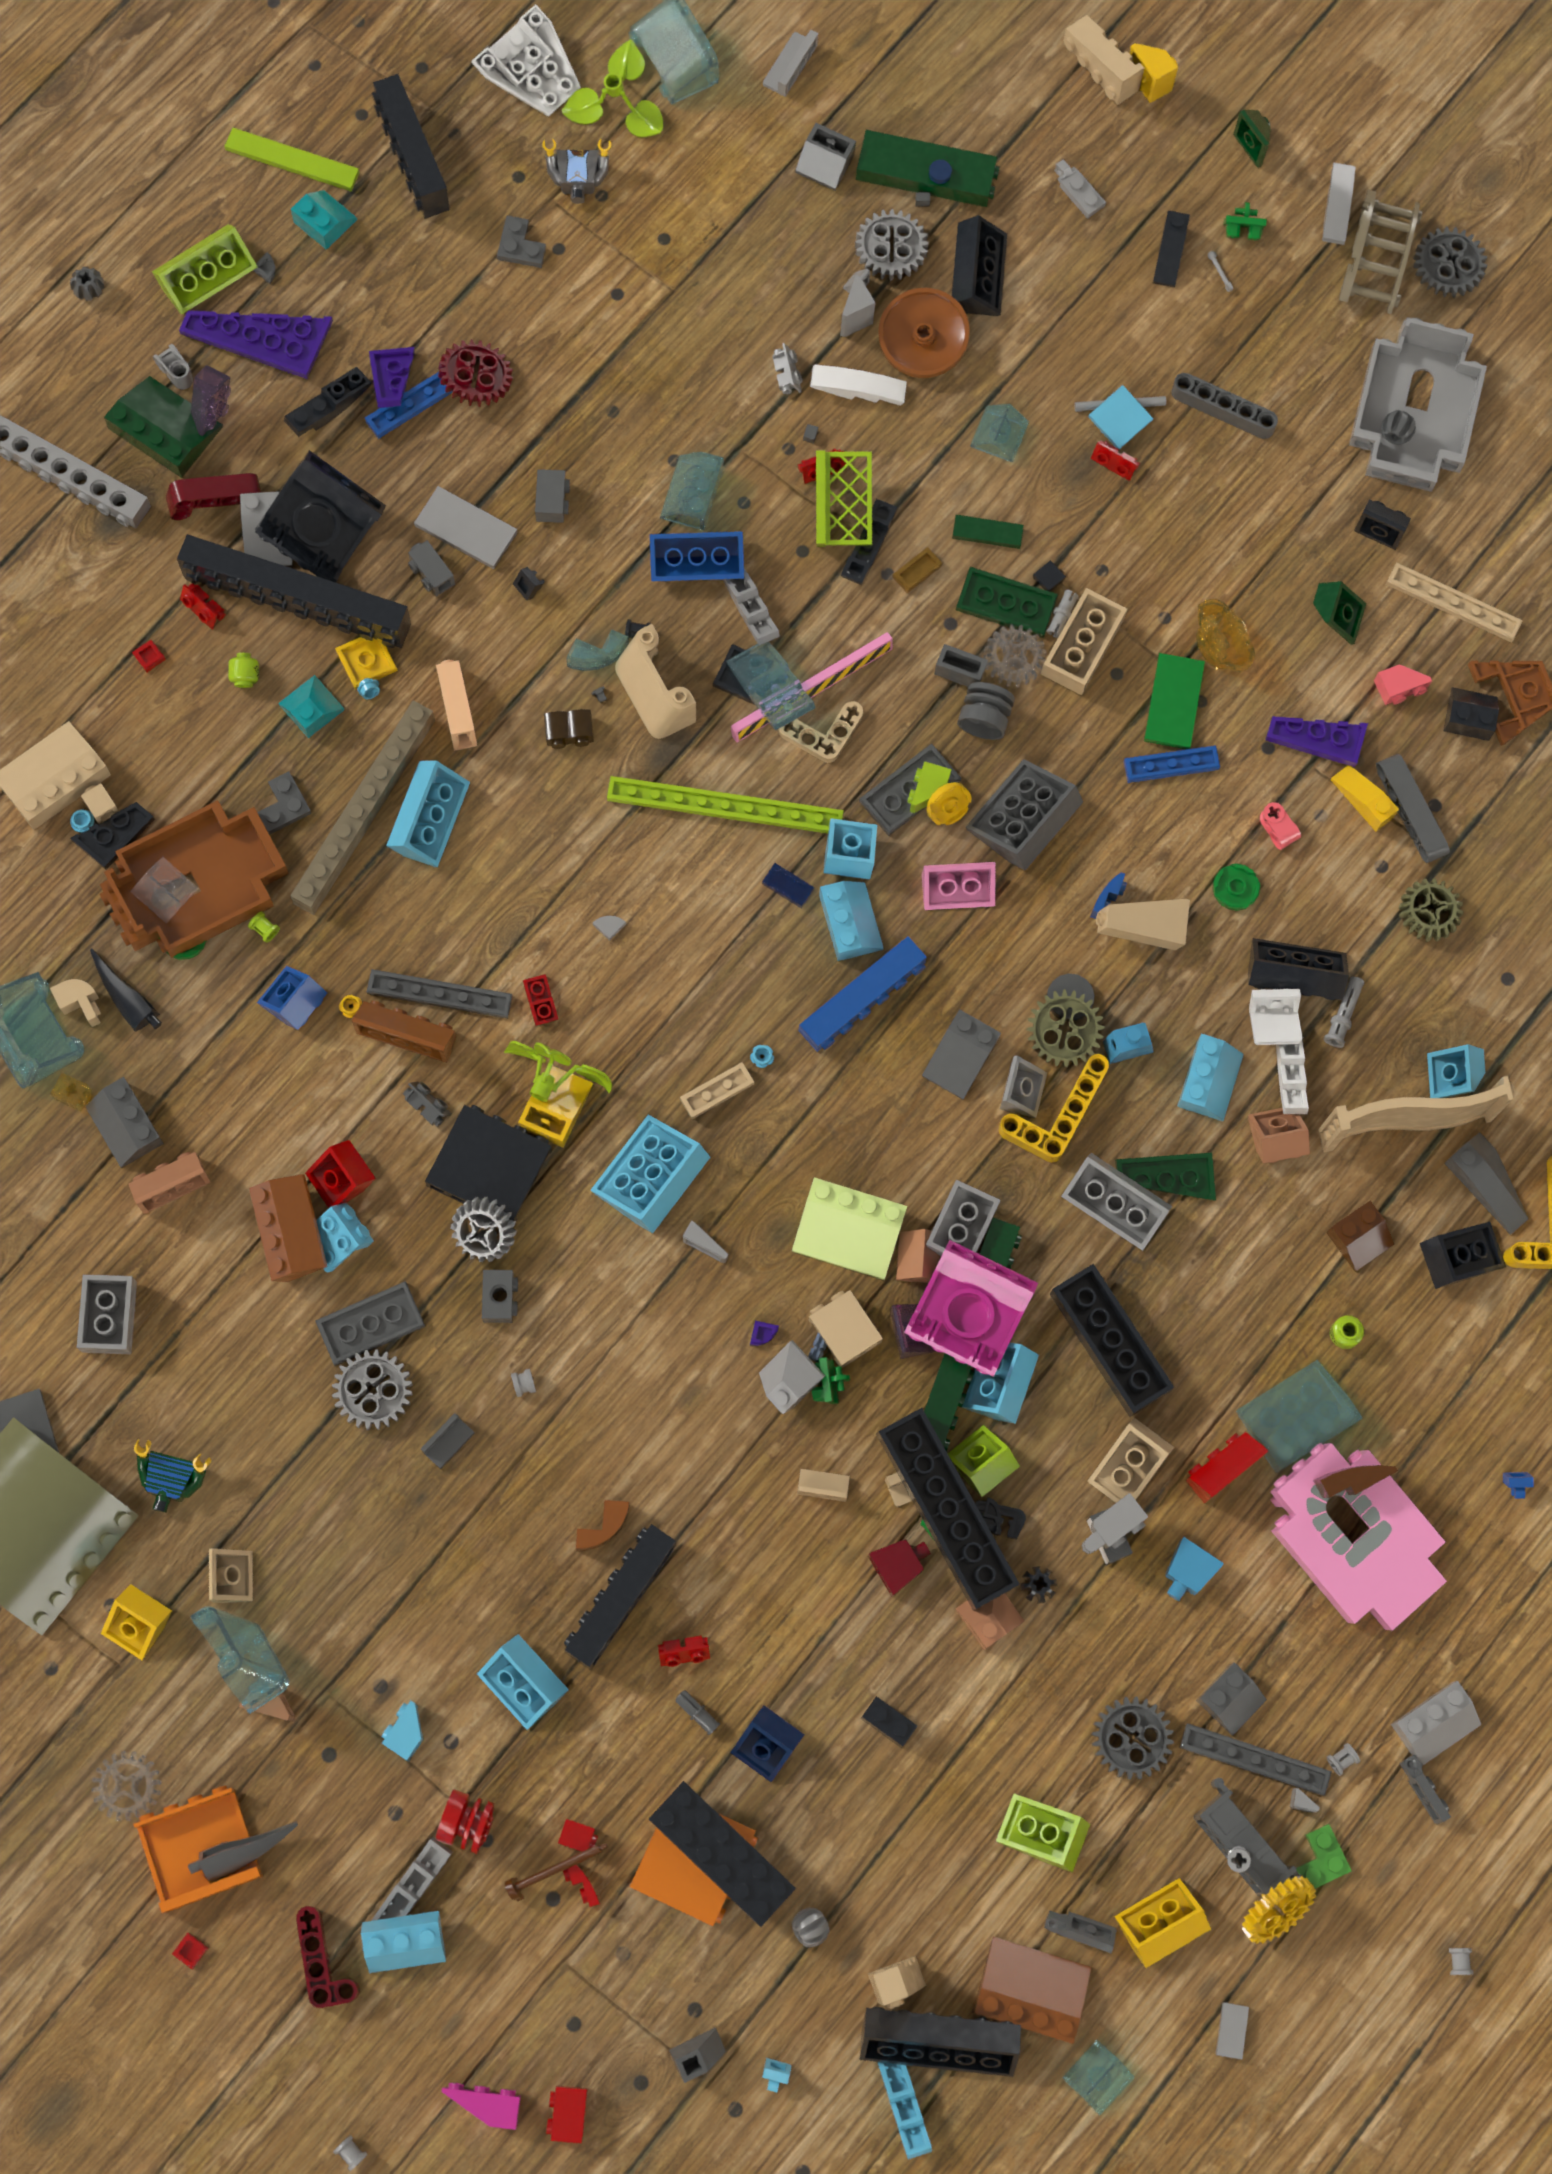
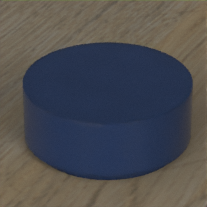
M936 160L930 165L929 177L934 183L944 184L951 178L952 168L947 161Z

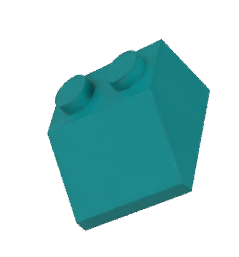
M325 190L305 194L291 208L293 222L326 250L357 221L355 215Z

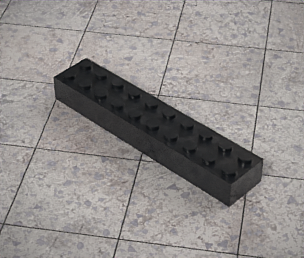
M186 535L177 557L183 577L191 583L197 584L200 582L215 591L225 590L234 597L241 598L243 596L249 598L255 604L270 605L279 612L289 611L298 618L316 620L322 626L328 627L331 625L338 627L341 632L347 634L353 632L368 641L378 638L382 640L383 645L389 648H395V646L402 648L411 626L408 606L195 536Z

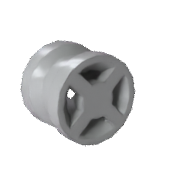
M530 1368L524 1370L521 1374H511L517 1397L522 1396L526 1392H536Z

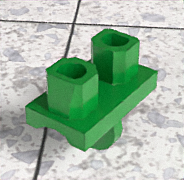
M1245 202L1243 208H1235L1234 214L1242 215V217L1226 215V218H1224L1223 225L1226 226V237L1239 238L1240 227L1248 228V240L1259 241L1262 231L1266 227L1267 219L1249 217L1257 216L1258 210L1250 209V202Z
M827 1357L819 1358L820 1362L815 1363V1365L825 1377L822 1379V1387L812 1389L813 1401L826 1402L832 1405L839 1404L838 1392L845 1391L844 1382L851 1380L850 1375H843L842 1366L834 1367V1360Z

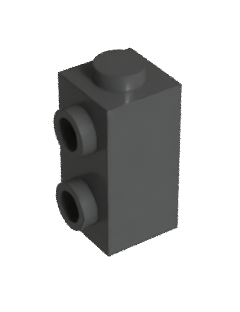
M428 540L423 543H417L411 548L410 552H408L410 559L408 565L414 574L419 573L422 577L421 582L428 592L432 591L437 597L455 585L454 575Z

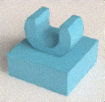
M766 2058L762 2078L769 2079L767 2090L777 2092L779 2083L788 2084L791 2064Z

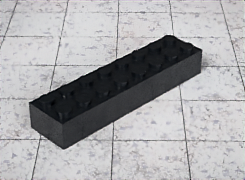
M923 1408L878 1431L876 1436L972 1610L978 1609L1019 1586L1017 1578Z

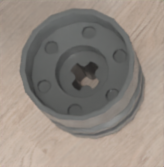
M973 682L968 686L967 695L964 699L966 705L961 709L957 724L963 731L982 739L999 740L1004 737L1009 721L1007 717L1011 714L1015 697L1008 690L1000 686L984 682Z

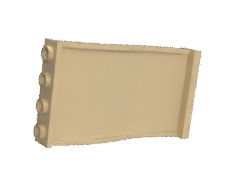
M1504 1076L1491 1090L1466 1097L1393 1098L1369 1103L1347 1111L1346 1105L1338 1106L1318 1129L1323 1152L1333 1151L1344 1138L1368 1131L1385 1129L1419 1131L1448 1129L1467 1124L1482 1117L1485 1118L1486 1123H1489L1513 1100L1515 1089L1513 1083H1509L1508 1076Z

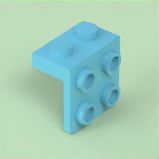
M347 1203L331 1206L316 1220L328 1266L324 1268L326 1272H332L355 1250L369 1247L374 1242L369 1230L361 1224L356 1217L354 1209Z

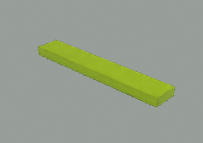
M232 128L224 146L226 151L351 192L360 173L358 168L236 128Z

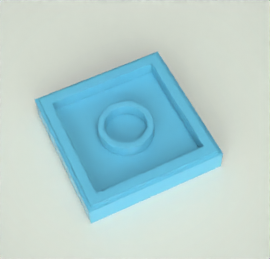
M1123 385L1088 416L1119 450L1153 420Z

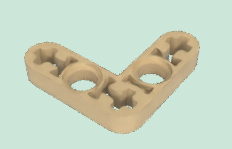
M855 701L846 703L826 735L791 716H786L779 721L778 733L783 739L823 762L831 763L839 757L861 722L863 708ZM857 710L856 715H853L850 722L847 723L848 711ZM789 724H792V729L794 731L789 730L788 732H785V727L783 725L788 726ZM837 727H844L847 730V735L837 737L834 730ZM799 729H802V731L799 733L798 739H796V732L798 733ZM806 734H811L815 737V742L807 745L803 743L802 737ZM819 740H821V741H822V743H821V746H822V747L819 746L818 750H816V748L818 747V744H819ZM832 747L834 754L829 753L825 755V749Z

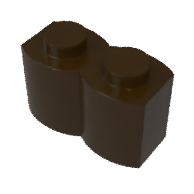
M578 709L568 712L555 711L544 714L547 746H552L554 749L564 748L568 744L585 747L589 743L594 742L590 709Z

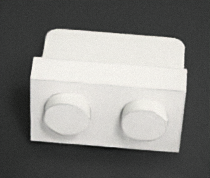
M1300 989L1252 990L1249 1013L1255 1044L1283 1045L1300 1044L1302 1042L1298 1014L1301 999Z

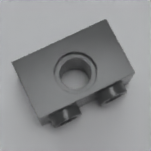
M483 1270V1323H513V1316H517L518 1302L513 1301V1292H518V1277H514L513 1270ZM498 1291L507 1293V1298L502 1302L494 1300V1295Z

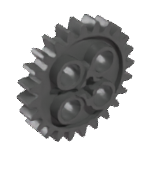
M1445 227L1442 233L1437 228L1434 234L1429 232L1426 238L1423 237L1420 245L1418 244L1415 250L1413 268L1418 269L1415 275L1423 276L1420 283L1427 282V290L1434 287L1435 295L1439 291H1443V297H1446L1448 292H1451L1453 298H1455L1457 292L1464 296L1466 290L1471 293L1474 286L1478 287L1485 275L1487 264H1485L1487 256L1483 255L1485 248H1478L1480 240L1473 242V234L1466 237V230H1463L1460 234L1457 227L1454 228L1453 232H1450L1449 228ZM1452 247L1458 248L1460 251H1456ZM1440 273L1446 274L1448 277H1444Z
M1124 1697L1123 1705L1118 1700H1115V1708L1113 1709L1109 1705L1105 1706L1108 1714L1099 1713L1098 1716L1102 1722H1094L1093 1724L1099 1728V1731L1091 1733L1092 1736L1098 1737V1741L1092 1743V1746L1100 1748L1095 1753V1756L1103 1755L1104 1759L1100 1764L1109 1763V1773L1115 1768L1118 1769L1117 1777H1121L1126 1772L1127 1780H1131L1133 1773H1135L1139 1780L1142 1779L1143 1771L1150 1777L1152 1776L1150 1768L1159 1771L1158 1762L1167 1763L1163 1755L1172 1753L1166 1748L1167 1745L1174 1744V1741L1167 1739V1735L1174 1733L1173 1730H1166L1165 1728L1170 1723V1720L1162 1721L1161 1718L1165 1712L1157 1714L1155 1712L1156 1704L1150 1708L1147 1707L1148 1699L1139 1704L1138 1697H1134L1132 1703L1129 1702L1127 1697ZM1126 1713H1130L1135 1717V1725L1133 1727H1128L1124 1724L1123 1717ZM1114 1724H1118L1128 1734L1135 1732L1137 1734L1136 1740L1148 1746L1151 1752L1148 1753L1136 1742L1130 1744L1128 1742L1130 1738L1114 1728ZM1147 1728L1154 1730L1156 1733V1739L1153 1743L1146 1741L1144 1738V1732ZM1111 1734H1116L1121 1738V1745L1118 1748L1110 1745L1109 1737ZM1132 1749H1137L1141 1752L1142 1759L1139 1763L1131 1761L1130 1752Z

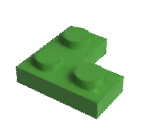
M1329 1824L1305 1835L1316 1859L1297 1867L1296 1870L1299 1875L1307 1878L1315 1889L1352 1871Z

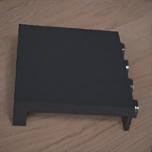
M464 1105L425 1180L426 1186L462 1204L467 1200L472 1201L476 1197L482 1200L488 1196L490 1203L497 1199L498 1207L505 1205L503 1211L505 1213L512 1212L509 1220L517 1222V1215L548 1154L552 1153V1146L549 1145L547 1139L537 1135L534 1138L528 1135V1131L520 1126L515 1125L513 1128L505 1124L506 1120L499 1116L493 1115V1117L484 1114L485 1111L478 1106L471 1105L469 1107Z

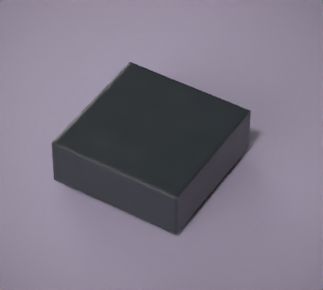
M1051 560L1033 574V578L1044 590L1050 592L1066 578Z

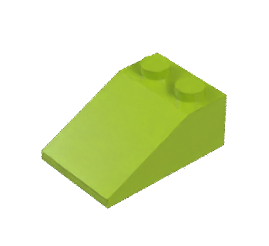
M1013 1794L996 1842L1050 1865L1073 1872L1090 1824L1080 1816Z

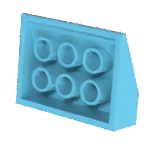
M647 1115L592 1187L591 1192L631 1221L653 1234L710 1159V1156L700 1143L654 1117Z

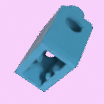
M1146 1023L1114 1030L1103 1041L1109 1064L1153 1053V1046Z
M1183 1537L1176 1547L1165 1574L1168 1579L1173 1581L1167 1594L1177 1601H1180L1185 1591L1192 1595L1197 1594L1224 1563Z

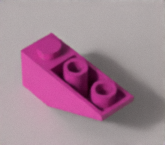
M449 2083V2087L442 2088V2093L489 2127L517 2129L521 2096L515 2095L516 2090L500 2089V2093L490 2092V2087L475 2086L474 2090L464 2089V2084Z

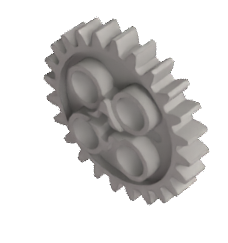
M893 209L890 210L889 215H886L885 211L882 210L880 217L873 213V221L866 218L865 225H860V232H857V240L855 241V248H858L856 249V256H861L860 264L866 263L865 269H873V276L879 272L881 273V279L885 275H889L890 281H892L894 275H897L901 280L902 273L909 277L911 269L917 272L918 264L923 265L924 258L927 257V233H923L924 226L917 227L918 219L910 221V213L903 217L902 210L899 211L898 215H894ZM891 227L894 228L893 262L889 260ZM876 233H883L885 235L878 236ZM905 233L907 234V236L903 237L898 234ZM883 253L885 256L880 257L876 254ZM903 253V254H906L907 256H906V257H901V256H899V254Z
M365 1350L363 1358L358 1353H355L356 1361L353 1362L347 1358L349 1366L346 1368L340 1365L343 1374H335L334 1376L339 1383L332 1384V1387L338 1390L337 1393L332 1394V1397L340 1399L335 1404V1407H344L340 1415L343 1417L349 1414L347 1419L349 1424L356 1419L357 1428H360L365 1423L367 1430H370L372 1424H375L377 1430H380L382 1422L387 1427H390L389 1419L392 1418L398 1422L396 1414L399 1412L405 1415L402 1406H410V1402L405 1399L408 1396H413L411 1391L406 1390V1388L413 1385L412 1381H405L410 1374L409 1372L401 1373L405 1365L401 1363L396 1366L398 1360L396 1356L389 1361L388 1352H385L380 1357L378 1350H375L373 1356H370L368 1350ZM373 1367L381 1369V1373L377 1378H370L368 1376L369 1370ZM387 1375L390 1376L389 1380L379 1385ZM353 1383L361 1384L362 1388L357 1394L349 1393V1387ZM370 1385L376 1387L377 1393L375 1395L369 1393L368 1387ZM388 1386L396 1388V1393L392 1397H385L383 1394L384 1389ZM364 1395H366L359 1404H355V1401L357 1399H360ZM371 1401L377 1403V1408L374 1412L366 1413L364 1411L366 1403Z

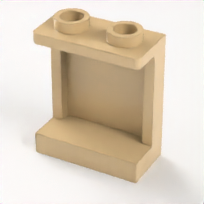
M843 1290L831 1297L832 1302L826 1306L823 1304L816 1306L810 1311L812 1315L809 1316V1322L815 1326L836 1358V1363L838 1366H842V1368L879 1345L883 1339L850 1290L846 1293Z

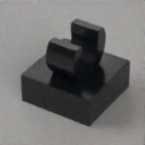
M528 567L521 569L513 582L515 588L526 601L533 599L545 582L544 580L539 581L536 577L537 572L531 571Z

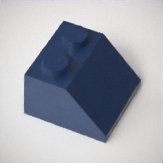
M763 1705L730 1753L769 1782H772L804 1737V1734Z

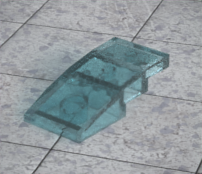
M770 642L762 645L756 644L726 661L741 686L775 731L816 708L814 701L803 690L801 682L790 671L788 663Z

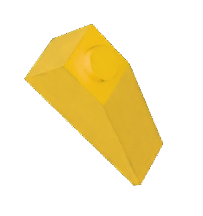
M1349 765L1330 779L1375 832L1390 822L1399 811L1397 806L1380 788Z

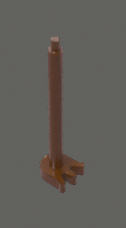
M608 1844L595 1845L523 1880L518 1881L517 1877L505 1881L506 1891L512 1900L521 1901L525 1897L520 1890L602 1853V1850L608 1848Z

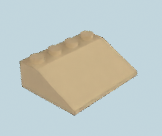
M68 721L0 769V788L31 828L35 830L80 798L88 787L92 785L97 786L111 776V774L93 748Z

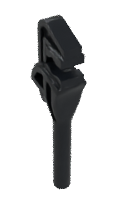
M989 1497L986 1502L979 1500L975 1503L993 1535H1001L1000 1525L1004 1520L1001 1516L1013 1518V1520L1008 1521L1009 1530L1007 1538L1017 1540L1026 1521L1025 1513L1022 1510L999 1505Z

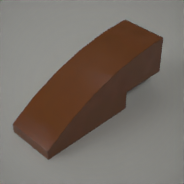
M1386 1465L1355 1466L1325 1474L1313 1481L1322 1498H1331L1343 1490H1346L1348 1495H1356L1398 1470L1396 1466Z

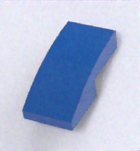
M1119 873L1107 884L1095 903L1091 918L1096 919L1101 909L1108 906L1111 901L1115 902L1118 895L1123 896L1127 882L1123 881L1125 873Z

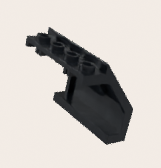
M309 450L256 526L255 533L264 542L271 543L278 548L281 554L289 556L296 561L302 569L309 570L317 577L336 583L344 566L374 522L378 521L382 516L386 505Z

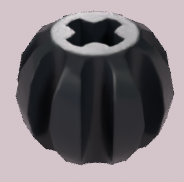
M1040 1566L1032 1567L1034 1575L1026 1571L1022 1576L1028 1583H1020L1021 1591H1029V1595L1025 1598L1030 1602L1033 1596H1036L1038 1604L1045 1603L1044 1595L1052 1599L1056 1592L1050 1589V1586H1058L1057 1579H1049V1575L1053 1572L1046 1568L1043 1574L1040 1572ZM1038 1579H1040L1041 1584L1045 1586L1042 1587L1039 1591L1036 1590L1037 1586L1033 1584Z

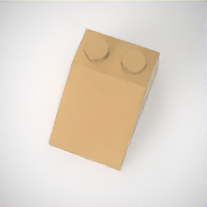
M1134 1418L1087 1482L1115 1503L1129 1493L1136 1500L1175 1447Z

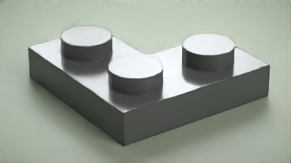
M506 216L497 260L542 268L546 244L525 240L529 219Z
M289 771L268 781L278 802L259 811L258 815L269 835L312 814Z

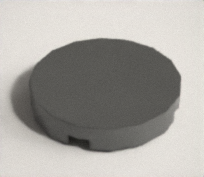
M1077 974L1061 975L1053 980L1048 988L1047 996L1050 999L1054 998V991L1058 993V996H1062L1063 990L1066 989L1067 996H1071L1075 990L1076 998L1079 999L1082 994H1085L1084 1002L1087 1003L1093 1000L1091 1008L1094 1004L1092 986L1085 978ZM1060 1007L1051 1009L1054 1016L1060 1019L1063 1018L1064 1012ZM1071 1007L1067 1010L1065 1021H1069L1071 1018ZM1081 1012L1076 1013L1073 1020H1080L1086 1015Z

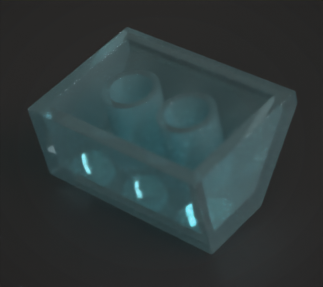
M705 452L679 455L660 518L705 530L723 472L724 458Z

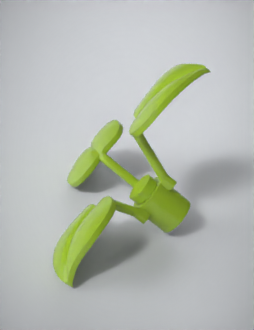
M630 39L622 44L611 56L608 62L609 74L604 78L605 88L602 89L600 99H598V94L590 88H581L575 91L562 109L565 117L578 124H593L603 115V109L600 104L603 103L606 94L611 97L622 96L632 111L626 118L627 129L631 134L637 137H649L662 132L664 122L659 108L647 100L640 101L636 108H634L624 92V80H636L645 70L644 58L633 40Z
M511 1041L504 1051V1054L520 1055L538 1061L534 1084L529 1094L540 1101L547 1102L551 1092H556L558 1087L575 1071L579 1075L600 1084L608 1093L612 1089V1082L604 1072L584 1064L582 1066L574 1065L555 1084V1078L549 1074L554 1061L566 1066L571 1065L572 1061L564 1053L550 1049V1047L542 1043L536 1042L533 1049L520 1042ZM545 1056L550 1058L546 1071L542 1072L540 1076L542 1063L546 1062V1059L543 1057Z

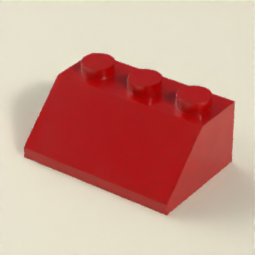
M1236 1432L1225 1441L1228 1445L1222 1451L1217 1448L1207 1456L1209 1461L1204 1466L1198 1463L1188 1471L1190 1477L1186 1482L1205 1504L1268 1452L1266 1447L1247 1432L1240 1436Z

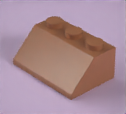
M196 1152L183 1153L177 1157V1161L170 1164H160L155 1168L156 1171L147 1175L142 1173L133 1178V1182L128 1185L137 1206L144 1214L211 1183Z

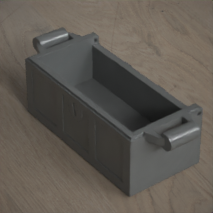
M1213 1779L1211 1786L1217 1789L1219 1794L1193 1816V1819L1226 1858L1228 1852L1234 1846H1242L1250 1853L1251 1863L1249 1868L1244 1872L1238 1873L1257 1896L1268 1894L1271 1887L1275 1889L1279 1882L1283 1883L1289 1877L1291 1880L1295 1876L1300 1878L1302 1875H1299L1296 1867L1286 1866L1231 1801L1229 1796L1233 1792L1224 1785L1223 1779ZM1237 1853L1236 1857L1231 1860H1236V1865H1241V1862L1246 1860V1858H1242V1853Z

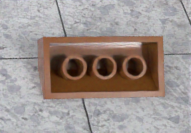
M364 1001L353 1016L352 1023L356 1034L445 1063L448 1062L457 1037L455 1030H452L453 1027L448 1024L439 1023V1025L430 1023V1020L420 1015H417L416 1018L409 1016L402 1009L394 1008L390 1010L384 1008L385 1005L377 1001H371V1003Z
M305 1174L272 1179L250 1187L249 1191L271 1281L290 1282L328 1267Z

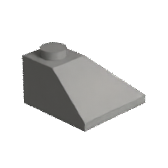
M793 1340L759 1372L766 1397L782 1414L793 1409L825 1377Z

